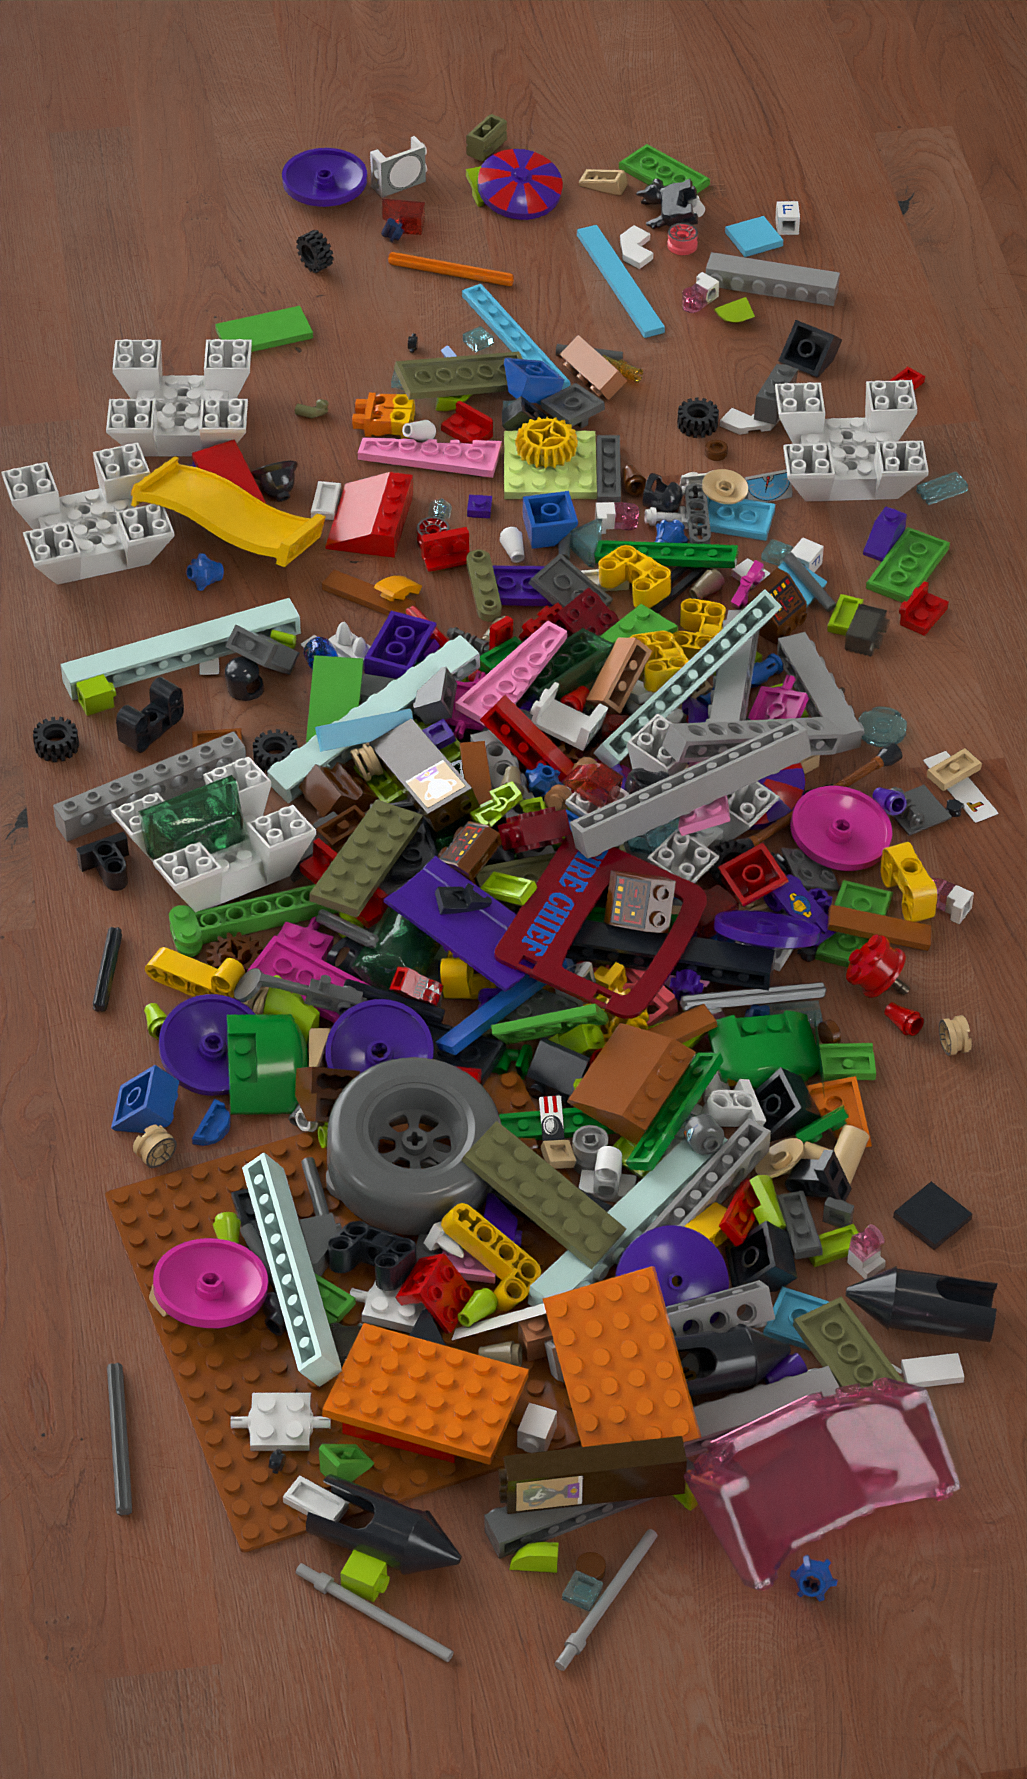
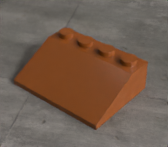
M619 1023L567 1102L637 1145L689 1067L696 1052L674 1038Z

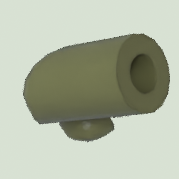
M323 399L317 400L316 406L313 407L298 403L295 407V414L316 418L328 412L329 403Z

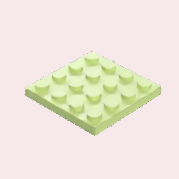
M504 431V499H523L524 496L569 491L571 499H597L595 431H575L578 440L575 456L571 458L570 462H565L564 466L556 465V468L548 466L546 469L544 466L536 468L535 464L528 465L527 461H522L515 445L518 431Z

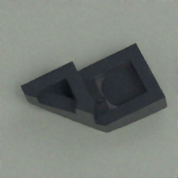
M470 883L465 888L437 887L435 891L440 914H457L487 908L492 904V899L488 896L484 898L473 890L474 886Z

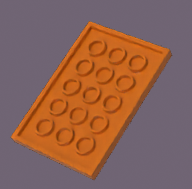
M654 1266L543 1298L582 1447L682 1436L684 1443L702 1438Z
M363 1323L342 1367V1372L339 1373L323 1406L322 1417L491 1465L527 1381L529 1369Z

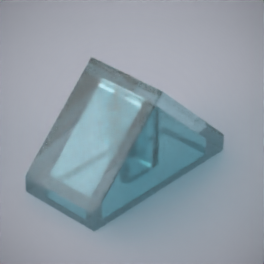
M595 519L570 531V549L588 567L594 568L595 565L594 556L598 541L602 538L603 519Z

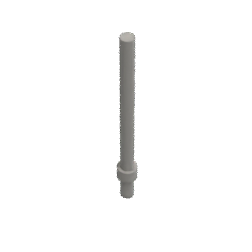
M648 1529L577 1632L571 1633L564 1644L565 1649L554 1663L557 1669L564 1671L573 1657L579 1655L586 1646L585 1640L658 1537L654 1530Z
M303 1563L297 1567L296 1574L314 1584V1588L323 1594L330 1593L446 1662H449L452 1658L454 1651L335 1583L334 1578L324 1572L318 1573Z

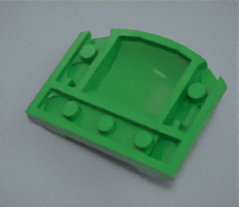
M785 1010L784 1014L745 1018H735V1015L716 1020L717 1027L707 1031L712 1053H721L724 1062L719 1068L718 1074L720 1081L726 1084L728 1079L738 1082L739 1079H749L753 1090H756L780 1068L801 1076L804 1083L816 1072L818 1075L820 1074L817 1046L807 1014Z
M291 1014L227 1015L230 1115L292 1114L299 1104L295 1096L296 1069L309 1067L307 1044L300 1027L294 1021L295 1019Z

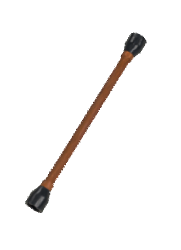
M889 743L880 749L876 757L871 759L869 763L832 786L849 787L874 770L885 766H892L902 759L901 749L897 744ZM793 811L757 834L751 835L748 838L737 839L736 841L747 845L749 849L754 848L762 841L791 823Z

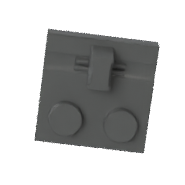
M575 383L541 400V409L554 418L557 417L559 421L565 420L566 424H571V426L578 425L580 428L588 425V420L591 416L605 410V403Z

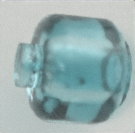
M445 499L433 500L429 504V517L450 518L452 506Z

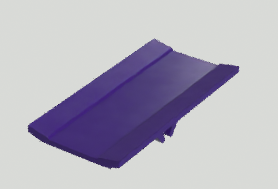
M437 856L400 889L384 898V903L440 943L446 952L451 951L454 958L459 957L506 992L527 975L517 969L514 970L499 963L494 956L496 946L516 914ZM470 883L474 886L473 890L484 898L488 896L492 899V904L487 908L457 914H440L435 891L437 887L465 888ZM522 959L520 964L531 969L535 967V964L525 959Z

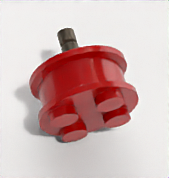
M875 934L860 949L854 950L849 956L848 961L850 964L846 972V980L852 985L862 987L863 994L868 998L879 996L890 986L897 989L900 994L906 995L910 987L898 978L904 967L906 955L901 949H893L885 936Z

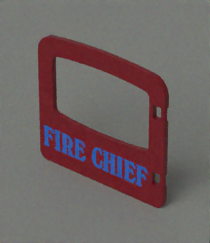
M573 834L568 835L536 883L537 889L521 907L496 946L494 956L499 963L514 970L517 969L530 975L531 978L585 1003L596 1004L613 1016L622 1019H633L640 1016L646 1010L679 962L706 908V894L695 883L615 847L602 852L598 856L587 859L576 849ZM611 870L664 876L676 881L674 897L682 902L679 914L659 952L637 984L626 995L613 992L564 969L562 966L566 954L585 919L608 888ZM522 959H525L535 964V967L531 969L520 964ZM598 993L610 1000L608 1003H604L594 997Z

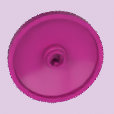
M824 786L807 792L796 803L791 817V832L798 847L815 862L836 870L857 871L875 865L882 859V851L884 848L889 847L892 839L891 822L882 807L868 795L848 787Z
M196 1239L175 1246L162 1256L155 1267L153 1275V1291L161 1308L180 1322L202 1328H222L247 1320L261 1308L268 1290V1274L259 1257L248 1248L223 1239Z

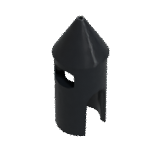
M895 1266L848 1286L845 1296L887 1330L892 1328L990 1343L997 1311L996 1308H992V1302L998 1283L898 1269Z
M738 1324L725 1333L705 1331L674 1336L678 1352L694 1354L699 1364L697 1377L694 1380L686 1381L690 1396L744 1387L753 1388L791 1353L789 1344L744 1324Z
M329 1474L324 1478V1483L332 1486L331 1493L349 1502V1504L374 1514V1517L365 1528L355 1529L308 1512L306 1519L307 1533L348 1550H357L387 1563V1566L401 1571L403 1575L459 1565L462 1556L429 1510L422 1511L400 1504L398 1500L333 1474Z

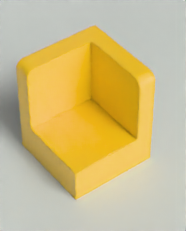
M615 962L610 970L600 966L594 973L596 984L607 989L611 987L614 991L619 986L622 988L627 982L625 966Z

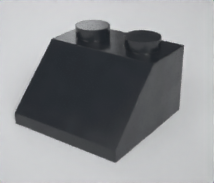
M795 320L778 361L819 377L834 361L842 339Z
M542 1037L526 1078L528 1094L535 1099L561 1096L562 1109L576 1108L567 1101L575 1090L573 1085L575 1079L583 1078L590 1068V1058Z
M780 1068L754 1091L766 1119L763 1127L771 1131L770 1142L794 1136L797 1130L821 1117L802 1077L786 1069Z
M767 1220L749 1231L742 1244L736 1247L734 1243H731L725 1247L732 1288L760 1280L769 1287L770 1292H777L782 1286L785 1287L798 1278L789 1233Z

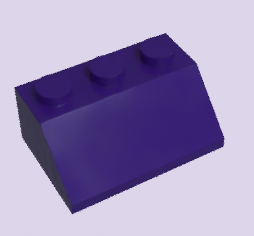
M391 611L364 657L365 674L393 679L403 676L409 668L414 667L437 626L436 622Z

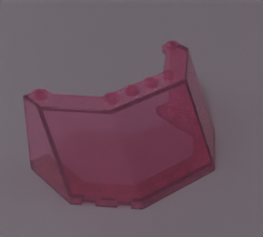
M884 1377L875 1379L873 1381L874 1386L861 1388L860 1383L836 1388V1394L823 1396L822 1391L812 1393L709 1443L707 1446L708 1454L707 1452L701 1453L693 1463L695 1470H687L683 1476L744 1585L758 1591L769 1589L774 1585L773 1581L778 1578L777 1571L789 1554L800 1549V1545L808 1541L820 1540L825 1537L826 1532L832 1529L844 1528L851 1523L850 1520L858 1516L863 1517L874 1513L875 1508L928 1497L935 1498L936 1501H943L953 1495L952 1492L962 1488L926 1388Z

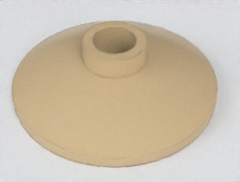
M717 469L705 475L702 481V489L706 496L715 502L735 504L741 502L747 496L748 484L740 474L734 471Z
M790 1138L774 1144L769 1148V1152L756 1165V1173L758 1175H768L771 1178L790 1173L804 1154L805 1146L803 1142L797 1138Z

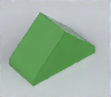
M321 1444L319 1447L320 1472L325 1477L333 1474L352 1482L374 1464L356 1444Z

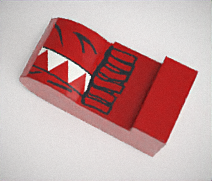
M405 967L397 968L390 989L436 1006L444 988V985Z

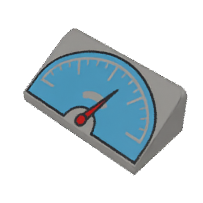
M787 470L745 477L748 484V493L745 497L747 500L771 502L792 497V484L788 480Z

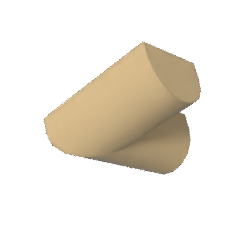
M844 1125L834 1152L849 1184H851L869 1140V1135L859 1128ZM807 1141L804 1144L805 1151L801 1159L819 1160L823 1151L830 1149Z

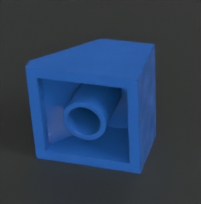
M505 358L504 360L508 391L516 399L522 396L530 403L541 405V400L562 390L565 379L543 361Z
M569 491L523 497V520L532 549L555 546L578 526V519Z
M154 1065L122 1084L119 1089L111 1128L115 1131L146 1133L144 1129L155 1124L158 1127L160 1125L163 1128L168 1127L174 1118L173 1111L178 1098L179 1080L157 1065Z

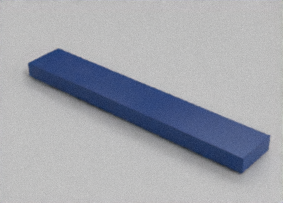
M564 959L562 964L564 969L568 967L566 959ZM527 974L514 987L506 992L502 990L437 1040L436 1045L438 1049L454 1055L458 1054L489 1030L491 1025L498 1023L546 984L531 978Z

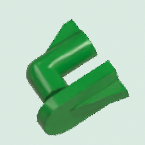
M524 1044L521 1050L506 1049L492 1073L499 1075L507 1073L511 1061H517L515 1065L517 1073L522 1080H525L532 1060L531 1045Z

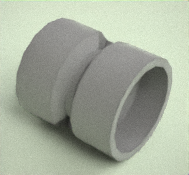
M593 1125L582 1126L573 1134L572 1148L576 1158L574 1170L580 1175L582 1169L595 1171L598 1150L601 1147L608 1146V1136L602 1128Z

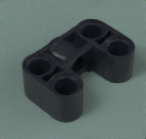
M162 677L156 678L150 686V704L141 711L130 705H125L119 710L116 717L118 740L139 753L144 752L148 746L160 738L169 728L177 724L184 713L182 689Z
M362 1221L348 1223L328 1241L329 1268L331 1271L347 1273L353 1270L360 1262L375 1267L376 1286L383 1291H392L399 1288L417 1264L416 1243L413 1240L373 1227Z

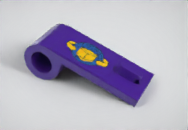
M788 874L786 877L789 882L764 895V901L774 912L784 909L789 916L801 918L817 925L820 928L819 942L813 945L817 947L837 932L828 930V916L803 887L801 880L796 876Z

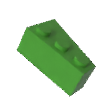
M640 604L594 641L593 662L603 668L618 638H630L635 634L655 631H668L673 634L678 631V626L643 604Z

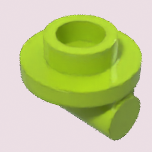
M272 630L271 639L291 649L295 648L296 635Z

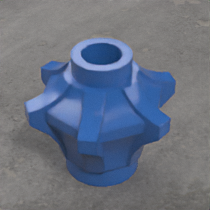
M674 519L672 522L662 520L661 524L658 523L656 525L657 536L655 542L688 543L689 539L684 534L685 526L679 520Z
M199 553L198 558L192 559L191 565H188L186 574L191 581L195 582L197 590L203 591L211 583L222 580L224 569L220 562L210 560L204 553Z
M538 763L537 768L534 770H526L525 776L529 782V793L532 792L534 798L542 797L544 801L546 793L553 786L563 785L558 779L560 772L550 766L543 765V763Z
M809 1554L803 1556L804 1562L797 1570H791L790 1577L796 1580L799 1588L797 1595L800 1598L803 1595L816 1597L819 1602L825 1600L824 1593L831 1586H837L838 1582L837 1579L832 1577L829 1565L831 1561L829 1559H826L824 1562L812 1560ZM810 1576L818 1578V1580H813Z

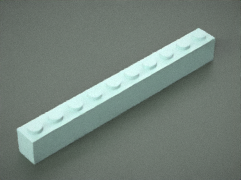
M764 589L597 748L594 754L609 769L620 763L629 754L627 742L657 714L666 719L763 627L782 606Z
M290 598L63 663L61 664L63 683L71 699L76 700L78 699L76 683L104 674L108 683L112 682L114 687L117 688L236 653L225 647L235 624L257 635L261 633L269 638L272 630L293 635L301 634L300 616Z
M459 635L454 640H449L437 652L429 654L417 666L409 668L403 676L391 681L386 688L377 694L371 695L359 707L351 709L342 719L333 723L410 708L412 715H414L413 704L416 700L417 691L442 667H447L454 679L461 681L480 668L479 652ZM314 735L305 745L293 750L288 757L271 766L267 771L268 778L271 780V787L287 803H290L302 794L298 786L315 764L332 769L337 762L345 764L352 759L350 751L355 748L357 750L362 748L363 744L320 752L317 735Z
M725 1137L720 1148L728 1141ZM685 1139L682 1140L655 1166L653 1171H650L607 1212L627 1229L594 1268L590 1269L567 1250L530 1286L528 1304L531 1306L543 1304V1298L594 1284L597 1280H603L609 1269L615 1263L618 1264V1260L627 1246L635 1238L643 1234L718 1150L709 1155H700L692 1149Z
M262 1153L242 1167L298 1371L320 1387L342 1372V1368L284 1168L267 1154Z

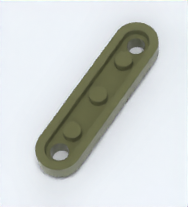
M473 550L467 555V569L477 614L481 620L492 622L497 617H501L502 606L489 553L484 550Z

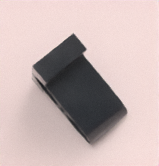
M124 831L76 848L78 866L82 872L96 868L106 887L113 891L122 890L128 885L127 866L123 857L129 856V847Z
M824 1150L819 1160L800 1159L792 1168L785 1181V1187L791 1193L804 1191L805 1196L831 1197L846 1201L852 1189L834 1150Z

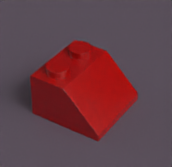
M764 843L755 846L718 867L724 886L734 901L742 907L789 882Z

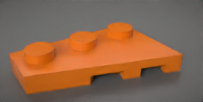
M856 1076L824 1082V1095L822 1083L806 1086L821 1117L844 1105L849 1113V1118L845 1119L846 1125L859 1128L869 1135ZM843 1127L835 1131L829 1128L836 1140H838ZM870 1135L866 1147L872 1146Z

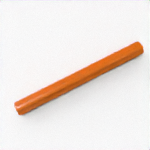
M390 252L388 257L390 265L504 286H512L514 282V276L511 273Z

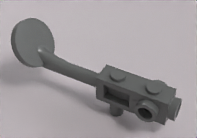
M253 968L246 972L240 978L234 990V997L240 1002H246L261 987L277 988L306 996L304 1004L331 1010L339 1015L367 1000V998L362 997L363 992L357 991L351 986L342 987L330 984L331 978L328 975H322L320 981L311 979L308 986L266 975L258 968Z

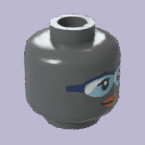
M708 1114L693 1116L685 1125L684 1138L692 1149L700 1155L714 1153L724 1141L723 1129Z

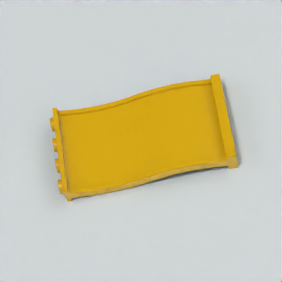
M176 456L165 462L158 469H155L148 476H145L140 482L135 483L131 490V496L133 497L131 506L136 507L140 503L146 502L172 509L189 517L230 544L256 554L277 558L276 564L282 567H286L321 537L326 516L318 513L310 519L280 511L263 503L244 489L217 474L197 467L179 464V458Z

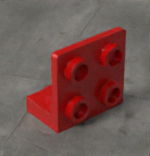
M444 1253L420 1258L395 1298L401 1306L422 1302L443 1331L448 1334L452 1333L458 1324V1314L463 1310L474 1291Z

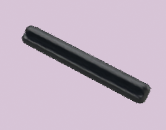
M110 927L107 932L92 1003L93 1010L96 1012H105L107 1010L122 939V930L119 927Z
M346 979L343 987L351 986L357 991L363 992L362 997L367 998L366 1001L374 999L397 1001L413 1009L421 1018L441 1023L445 1016V1009L351 979Z

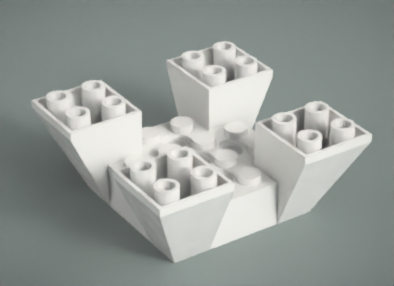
M115 340L113 374L131 399H109L106 433L122 446L139 443L143 456H192L193 452L234 439L238 443L246 433L248 399H238L237 396L250 373L252 340H206L204 376H162L161 340Z
M912 380L866 381L865 418L825 419L821 383L775 384L779 418L793 443L783 446L787 477L805 501L898 499L928 476L929 471L923 441H899L917 415Z
M139 443L93 452L99 489L59 497L47 462L1 472L13 507L33 529L23 532V536L34 567L57 585L148 565L175 536L163 506L156 504L141 507L131 506L133 498L131 490L134 484L150 474Z
M660 714L655 715L627 742V748L632 769L644 768V770L650 772L664 771L669 773V776L683 771L688 762L678 763L662 746L668 728L673 723ZM596 771L566 799L565 804L575 815L582 817L628 796L629 793ZM756 782L736 790L733 794L727 795L730 822L681 836L678 828L680 817H677L665 825L647 831L644 835L625 841L623 845L626 853L695 883L719 859V856L713 852V847L720 845L722 841L733 840L749 830L778 801L779 796Z
M250 757L238 759L231 764L215 768L213 771L203 774L215 813H210L195 821L184 823L182 826H180L178 816L158 793L146 795L142 799L123 804L119 808L111 810V814L150 858L153 865L171 887L195 912L215 907L289 877L316 835V829L294 805L283 807L279 811L263 816L271 788V780Z

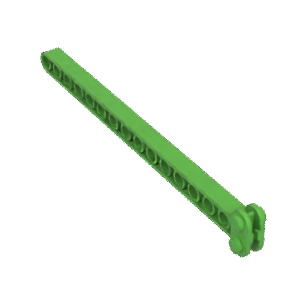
M552 845L554 851L560 847L559 845ZM516 853L514 855V860H518ZM315 884L198 912H194L189 906L178 905L169 912L170 932L178 953L193 957L201 952L202 944L218 941V936L225 939L227 938V933H231L232 937H236L238 932L244 935L283 926L285 922L296 923L317 917L319 915L318 911L322 909L332 914L339 913V911L309 901L310 892L315 887Z

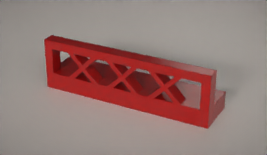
M317 838L313 841V856L300 864V872L316 885L338 853L321 839ZM378 887L359 916L355 918L369 929L388 916V905L384 903V898L387 897V894Z

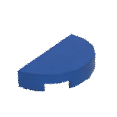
M214 1099L192 1137V1144L201 1146L214 1144L227 1135L231 1126V1118L224 1103Z

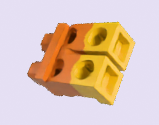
M369 392L368 399H356L355 414L352 416L353 429L364 430L365 437H372V434L375 436L391 434L401 435V439H410L403 435L402 429L406 423L414 422L415 399L409 400L406 394H379L376 396V393Z

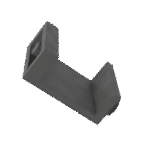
M236 624L225 646L264 667L288 675L291 674L300 654L261 633L257 635Z

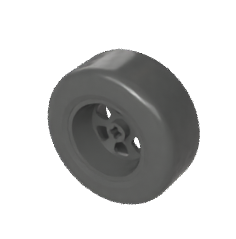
M418 1057L399 1058L368 1068L352 1079L342 1090L334 1103L329 1117L327 1166L336 1193L345 1206L364 1222L373 1227L400 1235L419 1236V1234H429L433 1225L441 1222L442 1218L460 1203L468 1204L478 1211L487 1201V1195L492 1192L493 1187L464 1164L461 1159L496 1121L501 1124L495 1103L489 1093L475 1078L458 1067L439 1060ZM402 1124H408L409 1127L403 1132H397L392 1128ZM419 1124H424L431 1126L434 1129L430 1132H426L420 1129L418 1126ZM448 1138L451 1143V1151L448 1153L437 1151L433 1148V1142ZM380 1139L393 1141L396 1148L394 1151L385 1154L379 1153L378 1141ZM428 1159L438 1164L421 1169L420 1163ZM398 1160L406 1161L410 1164V1169L394 1165V1163Z

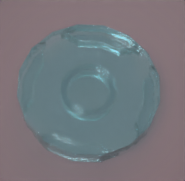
M880 706L874 707L872 711L867 712L866 710L858 719V722H861L864 728L862 739L867 744L875 747H885L889 743L898 744L906 736L907 721L895 709Z

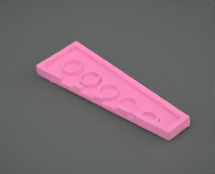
M362 438L358 450V460L493 478L502 449V441L473 440V444L459 443V440H450V443H437V439H428L424 443H419L414 439Z
M550 621L544 623L455 702V709L484 725L480 719L504 695L516 704L567 639V631Z
M689 762V767L694 766L700 762ZM727 795L714 800L711 804L701 806L687 815L680 816L678 828L681 836L730 822Z

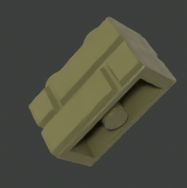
M493 114L488 115L485 120L466 136V144H468L466 146V154L479 161L486 160L507 140V121Z

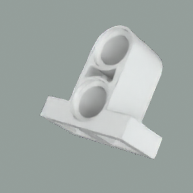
M739 1079L734 1090H714L711 1092L700 1114L712 1116L719 1126L740 1127L748 1118L761 1126L766 1122L749 1079Z
M604 1146L597 1152L595 1171L582 1169L579 1188L602 1201L619 1202L636 1185L637 1176L622 1174V1152L615 1147Z

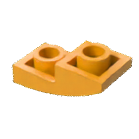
M390 576L376 583L374 588L382 592L381 597L394 601L395 598L404 600L410 592L419 594L422 585L404 576Z

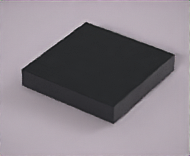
M931 1181L896 1209L893 1213V1218L935 1250L972 1220V1213Z

